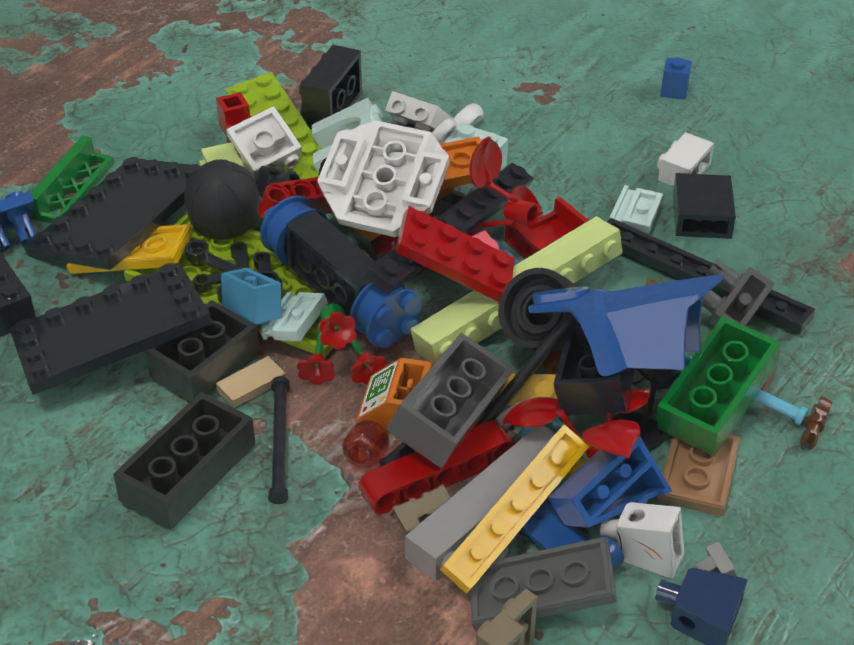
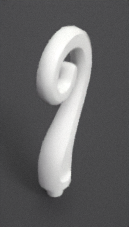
M469 104L454 119L448 118L436 127L432 134L441 144L461 123L472 126L479 123L483 118V110L477 104Z

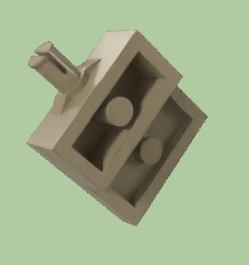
M525 589L516 598H510L503 605L501 612L492 621L487 620L480 626L476 633V645H531L534 642L538 597Z

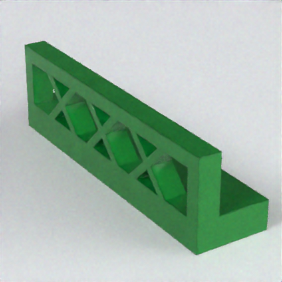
M82 135L31 192L34 200L32 219L52 224L53 219L64 214L74 202L82 199L91 188L95 187L114 164V158L95 153L92 137ZM92 162L101 164L99 166L89 168ZM89 177L87 181L76 183L78 179ZM76 193L73 197L62 199L64 195ZM62 208L58 215L49 213L50 211Z

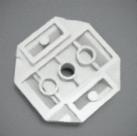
M376 120L362 124L352 130L346 129L337 132L318 178V184L340 225L396 237L399 235L403 214L408 206L424 211L427 214L432 212L450 160L448 154L442 149L431 132Z

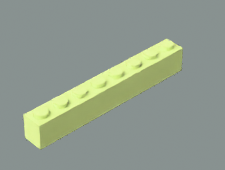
M596 216L516 264L513 269L512 279L519 273L531 268H548L566 277L574 284L622 254L620 230ZM473 290L410 329L415 351L434 365L461 332L476 343H479L502 328L498 315L499 302Z

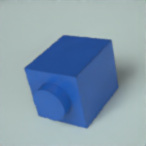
M667 57L660 96L686 99L692 61L680 57Z

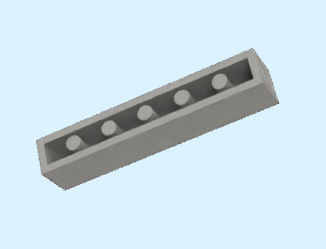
M544 425L535 427L405 536V559L437 581L444 575L439 569L556 433Z

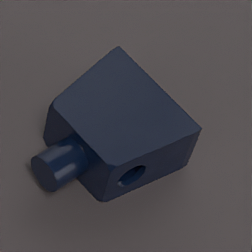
M690 568L682 585L661 579L655 600L673 606L670 625L674 629L705 645H727L743 601L748 579Z

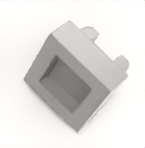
M719 542L707 546L708 557L695 565L697 569L736 576L735 568Z

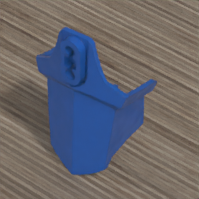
M720 274L676 280L617 291L600 289L590 291V287L546 290L533 293L534 304L528 306L529 313L571 312L581 324L591 346L597 371L602 376H609L626 368L684 370L685 351H701L700 318L703 296L722 281L724 276Z

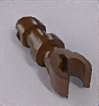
M820 396L818 404H814L811 415L807 417L805 422L807 429L801 436V446L806 442L809 443L808 450L816 446L819 433L825 428V418L832 406V401Z

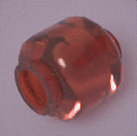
M372 420L357 422L343 440V454L352 465L358 468L369 469L375 467L388 451L390 445L389 435L386 429Z

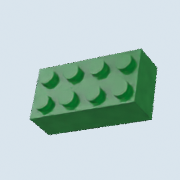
M722 316L702 343L701 351L694 354L658 404L657 428L715 457L777 366L780 342Z

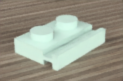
M624 185L610 218L649 234L662 204L663 193L640 188L630 190L628 189L629 186Z
M287 292L281 300L282 318L271 320L268 325L261 326L259 331L262 338L268 339L269 336H273L274 340L301 341L320 315L321 310L328 304L325 294L299 292L296 296H293L291 292Z

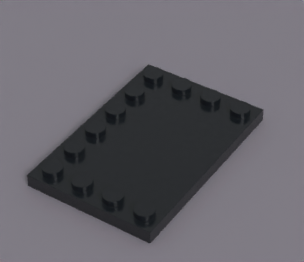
M130 157L124 160L118 169L106 175L100 184L91 188L82 199L74 202L64 214L53 219L52 224L46 229L35 234L33 239L24 246L27 255L111 270L185 204L187 180L199 165L164 162L156 159H138L137 157Z
M178 262L175 264H165L159 270L147 275H137L131 281L121 285L106 287L102 292L90 297H80L72 304L64 307L49 309L45 314L33 319H23L9 329L32 394L35 395L213 324L210 312L181 263Z

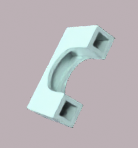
M366 98L312 125V135L318 146L323 148L313 153V164L318 173L322 160L327 158L337 132L346 129L352 130L362 124L376 120L383 122V115L377 104L372 105L369 98Z

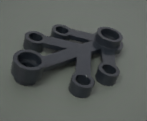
M193 240L185 246L186 258L194 266L206 264L223 273L249 268L247 262L248 247L244 242H234L230 246L231 258L235 260L236 265L210 254L209 245L203 240ZM267 252L256 253L253 256L254 268L259 270L260 274L280 282L282 291L283 283L281 278H279L276 272L270 270V254ZM202 273L196 275L193 278L196 291L206 293L211 290L212 285L221 284V273L209 275ZM220 285L216 291L217 299L222 303V289Z

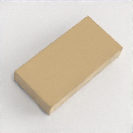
M267 356L218 381L216 389L233 408H236L270 390L272 379L278 376L286 377V373Z

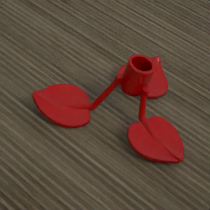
M490 136L484 138L474 150L470 160L469 175L475 187L482 188L487 183L489 188L510 200L504 207V216L507 220L483 222L467 234L470 236L478 234L476 231L479 228L505 225L513 227L515 223L531 227L537 222L538 217L543 214L537 198L528 187L519 185L510 194L493 183L492 179L498 175L501 169L502 153L498 144Z
M632 387L627 412L619 413H631L641 408L650 397V389ZM552 397L527 399L514 406L503 419V425L509 423L521 427H538L550 423L558 416L581 439L564 410L558 409V400ZM606 413L605 425L589 428L582 434L583 442L590 446L585 451L587 458H591L599 450L630 458L633 446L640 436L639 424L629 420L612 421L613 414Z

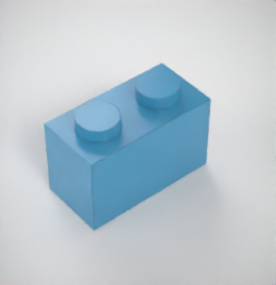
M249 268L221 273L223 307L257 326L268 325L269 321L282 318L280 282Z

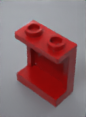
M558 197L554 201V210L539 217L533 226L529 227L517 223L513 227L505 225L504 242L523 259H526L586 223L589 219L579 213L563 198Z

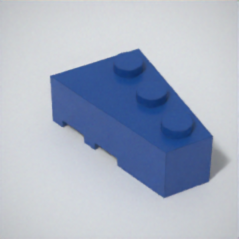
M639 436L633 446L630 458L599 450L558 487L548 499L564 525L591 527L621 514L626 504L630 502L644 504L648 502V499L660 494L665 495L672 490Z

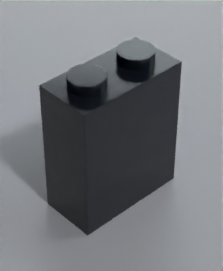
M675 173L673 188L675 236L732 239L736 215L730 175Z

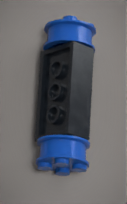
M291 196L280 201L265 212L260 230V239L263 246L269 251L275 252L277 258L282 263L288 265V270L314 293H324L328 302L327 305L337 304L344 309L345 316L354 318L356 322L354 329L358 333H366L367 339L372 345L385 348L411 334L410 329L418 324L417 320L422 308L420 295L412 289H405L404 283L388 295L367 279L364 275L368 267L374 264L375 261L369 257L365 250H361L346 234H342L335 228L322 211L315 209L307 198Z

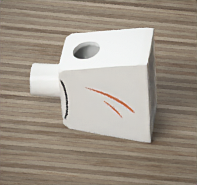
M630 502L626 504L619 519L610 518L601 523L600 536L605 535L613 540H617V544L623 551L624 562L668 578H674L684 555L680 507Z

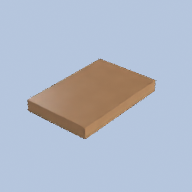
M729 435L714 457L673 436L663 471V476L672 491L665 495H657V501L724 516L741 437Z

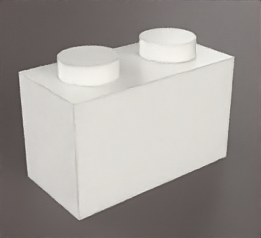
M685 132L678 141L675 140L672 143L671 148L666 154L660 156L657 163V169H659L658 181L674 186L675 173L703 174L711 165L714 143Z

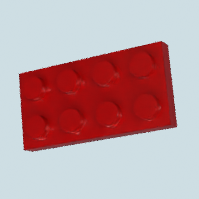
M408 206L404 212L395 250L396 253L500 302L505 287L513 277L514 257L505 251L498 250L482 242L476 237L457 230L450 224H445L429 216L424 211Z

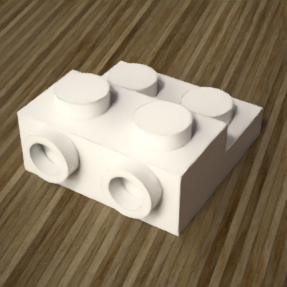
M392 91L385 109L387 113L393 116L392 121L404 126L409 122L415 124V129L428 132L430 130L434 131L444 120L452 118L439 106Z
M274 106L227 129V136L241 155L243 165L255 181L258 180L261 166L275 164L291 169L302 158V146Z

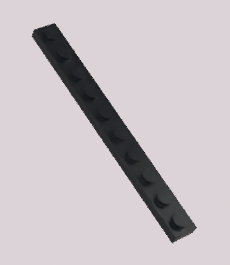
M513 162L498 173V178L492 179L495 185L510 194L519 185L529 187L534 180L523 167ZM486 183L482 188L475 189L435 219L445 224H450L457 230L468 234L505 206L510 200L489 188ZM396 248L368 267L364 275L388 295L425 267L396 253Z

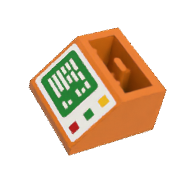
M399 358L372 374L356 418V425L387 429L399 405L432 368V362Z

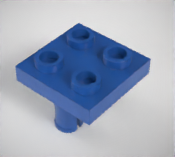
M21 191L12 192L5 199L0 200V245L3 251L11 247L3 228L14 225L21 244H27L28 238L31 241L36 234L31 223L34 200L30 191L25 193Z

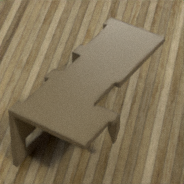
M442 484L430 492L423 493L418 500L412 498L406 503L394 506L389 516L396 513L405 531L408 532L420 524L417 518L433 513L448 501L450 496Z

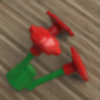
M337 304L325 306L320 312L321 321L317 324L318 335L315 354L308 359L298 361V377L302 380H309L315 385H320L324 381H332L335 376L333 371L334 364L331 361L324 360L322 355L323 345H332L334 349L340 350L347 343H352L358 355V362L351 367L353 373L351 379L354 383L363 382L368 384L370 376L385 367L387 363L385 357H375L374 355L364 353L356 338L357 333L354 329L356 322L354 318L345 316L344 309Z

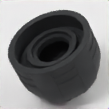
M217 159L199 166L189 176L185 188L184 203L191 225L200 235L217 240L234 238L250 230L260 218L258 207L261 199L253 176L243 166L228 160Z
M531 268L516 275L505 287L498 308L500 325L506 336L514 343L535 352L566 313H529L528 306L534 304L533 293L575 288L576 286L566 277L548 268ZM566 335L561 339V341L552 350V352L563 349Z

